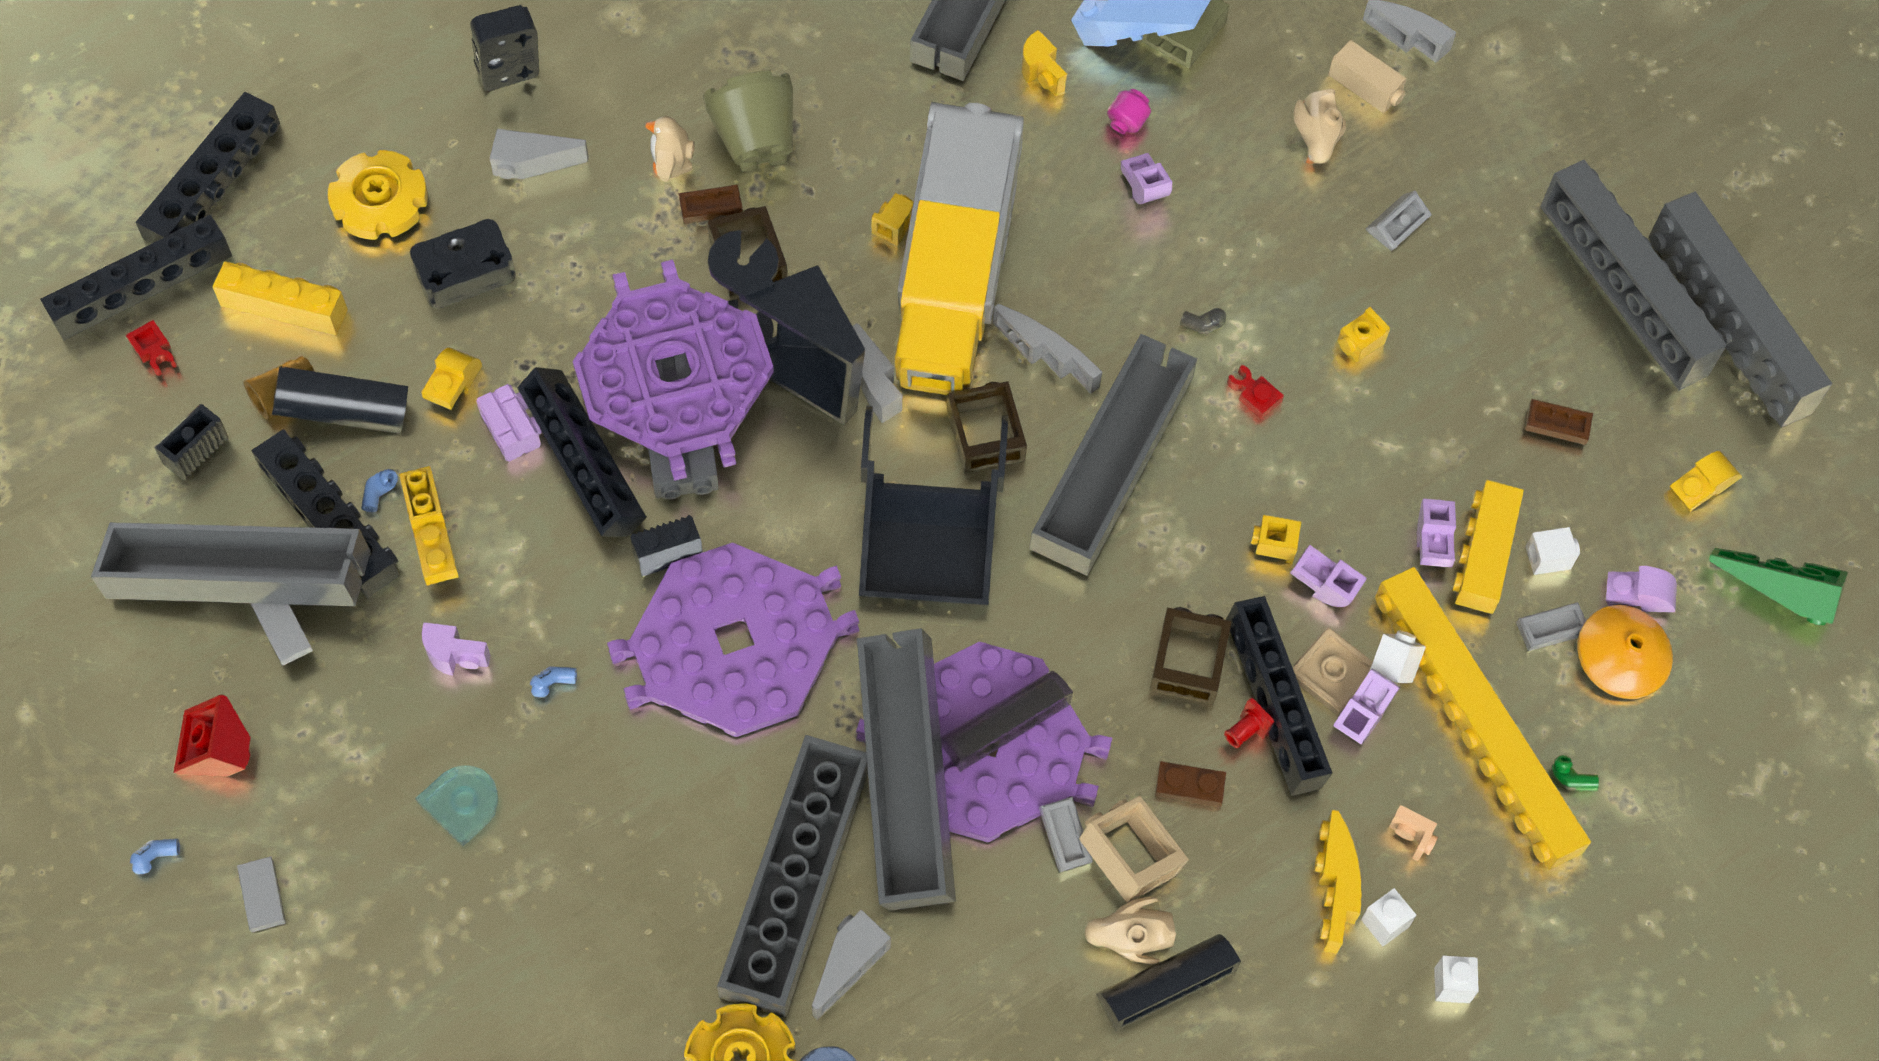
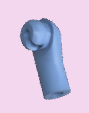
M386 469L366 481L361 506L362 510L366 512L377 511L380 496L396 486L398 475L394 470Z
M550 666L533 676L530 681L532 695L535 697H546L549 693V686L554 683L576 684L577 668Z
M179 839L148 841L131 855L132 871L135 874H146L152 868L150 861L156 857L178 856L180 854Z

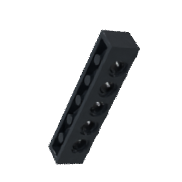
M244 91L135 222L142 238L150 243H154L206 217L207 212L215 202L222 199L229 185L241 176L243 168L247 163L258 155L261 146L278 130L280 121L275 107Z
M210 214L40 300L64 341L232 257V253L225 236Z
M535 367L517 387L600 535L606 537H628L647 516L592 421L589 420L588 414L563 371Z
M282 429L251 450L257 465L309 528L360 529L371 551L365 574L360 576L362 580L360 590L366 598H369L399 577L395 565L399 561L393 551L388 546L384 549L377 542L380 538L370 524L364 526L359 520L361 515L352 502L346 504L341 499L343 493L332 479L328 482L322 476L325 473L323 468L314 457L310 460L304 454L306 448L297 436L291 438ZM296 464L294 468L286 469L288 466ZM315 486L313 490L304 492L307 487ZM333 508V511L330 513L321 514L324 510Z
M1262 596L1235 602L1225 620L1231 621L1230 633L1255 700L1274 720L1268 735L1290 794L1293 796L1322 789L1333 773L1266 597Z

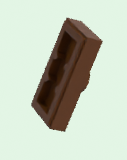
M738 184L678 193L683 224L708 221L721 215L728 216L743 212Z
M1531 399L1525 430L1586 445L1590 436L1593 413Z

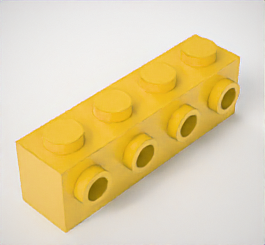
M224 261L212 286L222 307L336 336L348 311L342 292L331 285L320 286L312 284L303 278L296 277L293 279L281 276L272 270L261 271L253 269L244 263L234 264Z
M1486 480L1482 490L1475 491L1471 508L1476 509L1475 517H1469L1465 530V535L1470 536L1468 545L1463 544L1458 563L1464 565L1462 573H1456L1452 591L1457 592L1455 604L1493 614L1501 597L1523 497V489Z

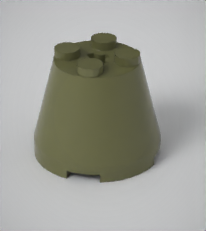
M771 70L746 73L727 79L728 84H725L716 91L715 88H709L704 93L703 100L706 111L734 163L740 166L741 171L755 170L758 168V164L770 162L771 166H776L788 161L787 155L793 150V85L788 73L781 74V77L772 76Z

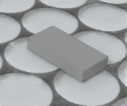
M1577 602L1518 618L1516 624L1527 650L1532 651L1578 638L1586 619Z
M1073 797L1040 806V814L1059 873L1092 863L1093 860L1090 853L1079 840L1084 831Z
M272 857L237 865L249 930L256 932L285 924L286 920Z

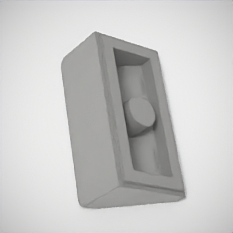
M1412 191L1403 194L1376 218L1366 230L1389 250H1394L1432 214L1417 192Z

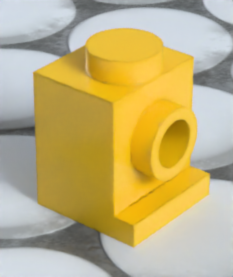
M895 193L889 202L885 201L882 204L878 214L874 212L872 215L871 233L898 246L909 230L914 202L906 195Z
M1369 307L1365 310V313L1341 328L1337 341L1345 354L1351 355L1356 362H1359L1385 344L1390 327Z
M1263 515L1260 526L1254 525L1251 537V544L1257 545L1256 554L1284 559L1286 563L1293 564L1298 548L1301 521Z

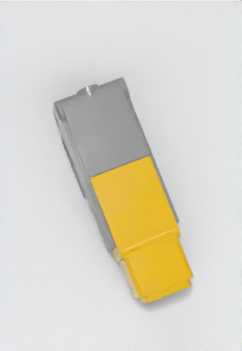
M931 102L898 285V304L902 320L895 353L896 379L900 381V385L903 388L947 395V393L961 391L963 388L970 389L978 341L983 339L985 323L991 324L1001 263L1004 262L1022 150L1024 116L994 112L988 106L979 103H968L961 107Z

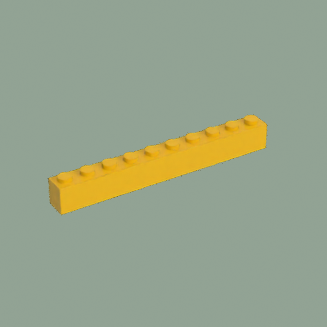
M1412 567L1382 581L1375 595L1379 609L1384 614L1387 613L1391 619L1395 634L1398 630L1416 636L1415 642L1426 646L1419 667L1427 676V684L1434 694L1439 695L1444 703L1447 717L1451 721H1455L1461 730L1464 744L1469 749H1473L1479 759V766L1485 776L1490 777L1497 787L1496 791L1500 801L1504 805L1509 806L1515 816L1516 826L1520 832L1526 834L1530 839L1536 858L1540 862H1544L1548 870H1551L1583 854L1591 844L1590 839L1416 568Z

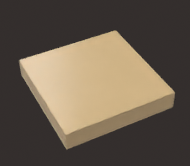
M1328 627L1292 668L1299 686L1339 716L1370 672L1373 661Z

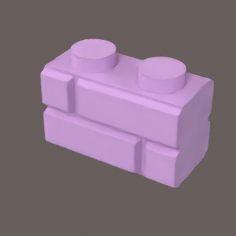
M507 384L496 389L493 393L489 392L477 398L476 402L479 413L506 461L510 462L522 456L523 453L527 454L540 447L539 434L543 432L533 416L529 418L525 410L529 408L520 392L515 393L512 386Z

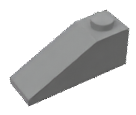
M497 129L490 155V163L494 176L504 179H526L588 162L589 155L586 140Z
M862 910L854 917L851 914L848 915L837 927L839 932L836 934L812 1004V1016L817 1020L891 948V937Z

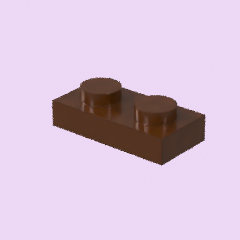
M1160 761L1155 797L1221 808L1226 772Z

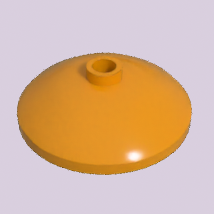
M1626 605L1607 606L1592 614L1585 621L1579 632L1577 650L1582 668L1590 680L1606 693L1623 699L1643 698L1658 690L1668 679L1673 664L1670 641L1660 624L1644 611ZM1631 640L1637 644L1638 648L1632 646Z

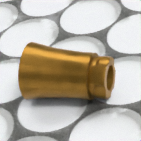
M303 356L280 365L282 367L314 371L309 360ZM279 366L243 381L245 390L253 405L266 419L272 415Z

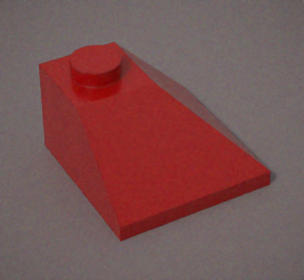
M220 694L184 710L173 773L179 775L227 777L246 769L250 760L249 745L251 737L227 696Z

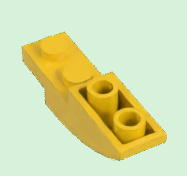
M431 466L400 473L399 477L426 586L457 578L458 573Z
M1332 810L1328 820L1321 821L1319 840L1324 841L1323 852H1317L1314 871L1320 872L1318 884L1327 886L1324 906L1329 907L1328 919L1323 918L1321 922L1319 938L1325 939L1323 951L1337 954L1343 944L1345 922L1355 924L1360 915L1362 891L1359 861L1354 842L1340 812Z

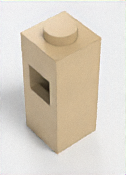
M1352 40L1333 57L1328 75L1382 113H1385L1392 105L1396 107L1404 98L1405 91L1403 89L1407 78Z

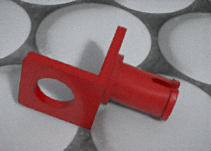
M1250 698L1240 715L1242 719L1230 729H1227L1224 736L1230 745L1238 749L1255 733L1262 739L1268 736L1274 720L1253 698Z

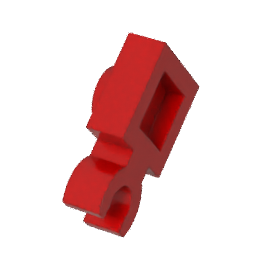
M154 320L126 334L129 343L141 361L145 363L150 360V365L156 375H162L159 368L162 362L167 361L173 368L177 367L172 353L167 351L171 346Z
M1241 365L1238 374L1244 378L1243 380H1237L1233 375L1228 376V386L1235 391L1242 392L1239 401L1261 420L1283 401L1284 395L1262 375L1255 381L1252 378L1250 369L1244 365Z

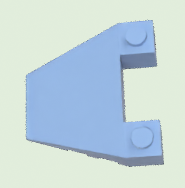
M1083 0L1071 21L1084 46L1109 47L1117 45V40L1131 37L1132 41H1138L1143 39L1142 35L1157 32L1158 36L1194 29L1211 0Z

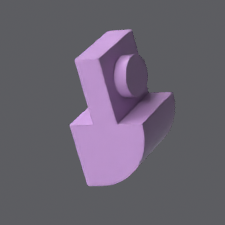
M1149 153L1121 161V171L1131 185L1133 199L1138 204L1154 201L1171 194L1172 180L1161 163H1154Z
M1422 500L1417 527V547H1420V565L1453 567L1455 561L1454 532L1456 529L1455 501Z
M1311 545L1305 549L1290 574L1315 591L1312 595L1313 597L1335 607L1348 606L1367 579L1341 559L1335 563Z
M1639 566V572H1608L1607 606H1641V610L1644 612H1675L1677 581L1669 572L1650 566Z
M423 623V645L430 662L439 671L453 675L455 664H459L467 669L489 666L491 655L486 642L460 639L456 626Z
M1371 669L1333 726L1359 744H1362L1384 715L1385 710L1400 689V686L1376 670Z

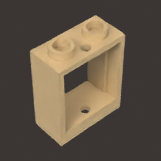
M1141 796L1129 802L1123 799L1116 803L1110 809V812L1104 815L1098 812L1085 822L1086 829L1079 838L1126 903L1137 899L1176 877L1189 860ZM1126 822L1157 861L1134 874L1105 835Z

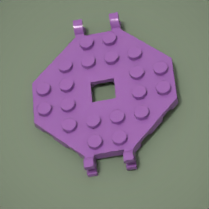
M669 260L661 262L664 283L630 291L625 272L613 274L617 297L612 302V308L606 317L600 320L589 336V342L583 351H579L574 358L573 366L589 420L668 457L673 479L676 481L687 478L685 463L681 455L686 452L718 445L723 467L736 465L735 450L731 438L774 373L756 314L746 309L741 311L728 304V301L707 291L704 294L691 288L689 283L678 278L674 261ZM685 353L691 374L686 378L671 382L662 381L655 361Z
M733 542L672 562L629 640L617 639L607 642L613 664L635 656L645 682L644 686L633 685L623 688L629 709L637 708L652 701L661 706L667 705L679 710L681 714L701 723H709L721 728L725 733L734 737L799 716L804 706V701L811 687L814 686L824 666V661L837 638L859 632L857 625L859 624V619L855 610L847 612L833 621L822 595V592L841 588L839 581L841 575L837 565L824 570L819 576L815 577ZM737 621L745 622L754 645L724 655L715 630Z
M977 642L934 664L950 832L990 842L1013 827H1020L1041 816L1040 806L1073 797V800L1094 807L1099 786L1088 783L1076 784L1084 753L1093 754L1107 760L1112 738L1102 735H1088L1043 659L987 643ZM860 719L856 729V741L866 743L864 720ZM980 723L1003 731L996 757L964 749L971 724Z

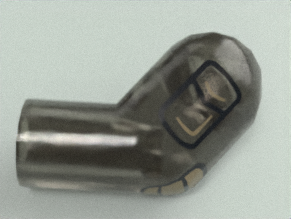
M1214 308L1198 316L1185 310L1180 325L1201 334H1209L1224 325L1226 313L1221 308Z

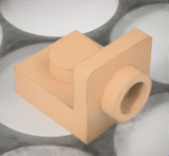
M1402 805L1399 806L1389 827L1394 829L1400 837L1419 842L1412 859L1419 861L1423 852L1430 855L1438 839L1437 836L1433 835L1437 825L1436 822Z

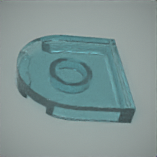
M465 765L445 771L415 799L458 843L464 846L494 817L498 804V791L488 773L480 768Z

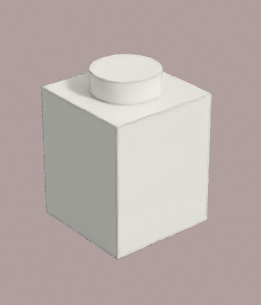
M1570 527L1534 532L1525 546L1534 575L1570 570L1580 554L1578 540L1573 538Z
M1398 630L1396 634H1383L1371 669L1376 670L1393 682L1413 683L1426 646L1415 642L1416 636Z
M1394 888L1370 905L1361 921L1379 943L1385 946L1410 927L1416 914Z
M1441 957L1434 968L1435 1001L1470 1003L1479 992L1477 958Z

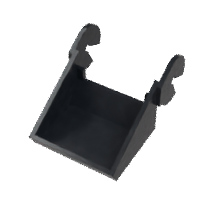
M741 230L728 232L719 237L709 250L708 267L710 274L720 285L739 295L741 301L759 311L756 316L774 370L769 380L845 425L857 412L865 348L820 267L816 265L773 282L772 280L777 274L779 258L776 248L768 238L749 257L747 265H740L737 261L740 259ZM738 299L728 301L730 306L738 309ZM772 319L777 322V334L775 337H773L774 325Z
M867 405L861 459V482L866 483L859 596L989 605L997 492L1003 493L1008 415H1002L998 470L992 469L991 481H981L979 490L884 483V474L874 473V461L870 460L873 406Z

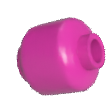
M1136 89L1120 91L1107 111V115L1112 121L1110 126L1120 134H1125L1126 132L1137 133L1151 113L1149 99Z

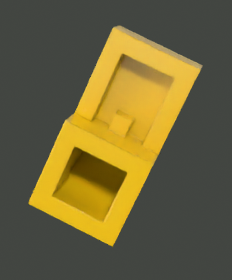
M1037 30L1027 38L1024 44L1022 74L1028 84L1038 78L1041 86L1044 89H1049L1057 97L1065 91L1067 73L1056 63L1057 48Z
M448 347L435 359L436 369L421 393L424 399L451 410L463 389L469 390L482 368V363L478 358Z
M1715 451L1696 462L1693 469L1670 485V490L1687 510L1692 512L1713 495L1717 496L1742 478V475L1721 451Z

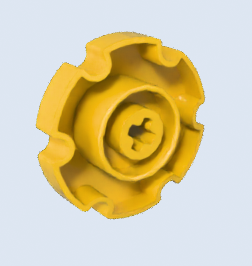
M379 150L377 155L372 157L367 156L364 152L351 157L336 170L339 180L330 182L328 186V201L335 220H342L344 229L348 233L364 239L377 240L381 233H389L391 237L404 233L420 219L418 208L426 207L428 201L427 186L421 170H413L411 159L388 150Z
M744 1003L731 1004L716 1009L717 1019L712 1023L701 1020L691 1032L684 1050L685 1061H735L734 1058L738 1056L742 1060L747 1059V1061H796L788 1057V1054L795 1051L796 1047L794 1038L787 1025L772 1012L766 1017H759L756 1005Z

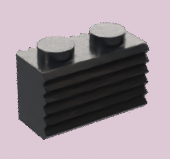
M199 404L154 448L163 465L182 480H186L187 475H192V471H196V467L201 466V462H206V458H210V454L215 453V449H219V445H224V440H228V434L221 419L203 404Z
M690 515L686 518L681 517L680 520L675 519L674 522L669 521L668 524L663 523L662 526L657 525L656 528L651 527L650 530L644 529L643 533L638 531L637 535L632 533L630 536L633 554L642 577L667 569L672 562L703 552L701 538L693 517Z

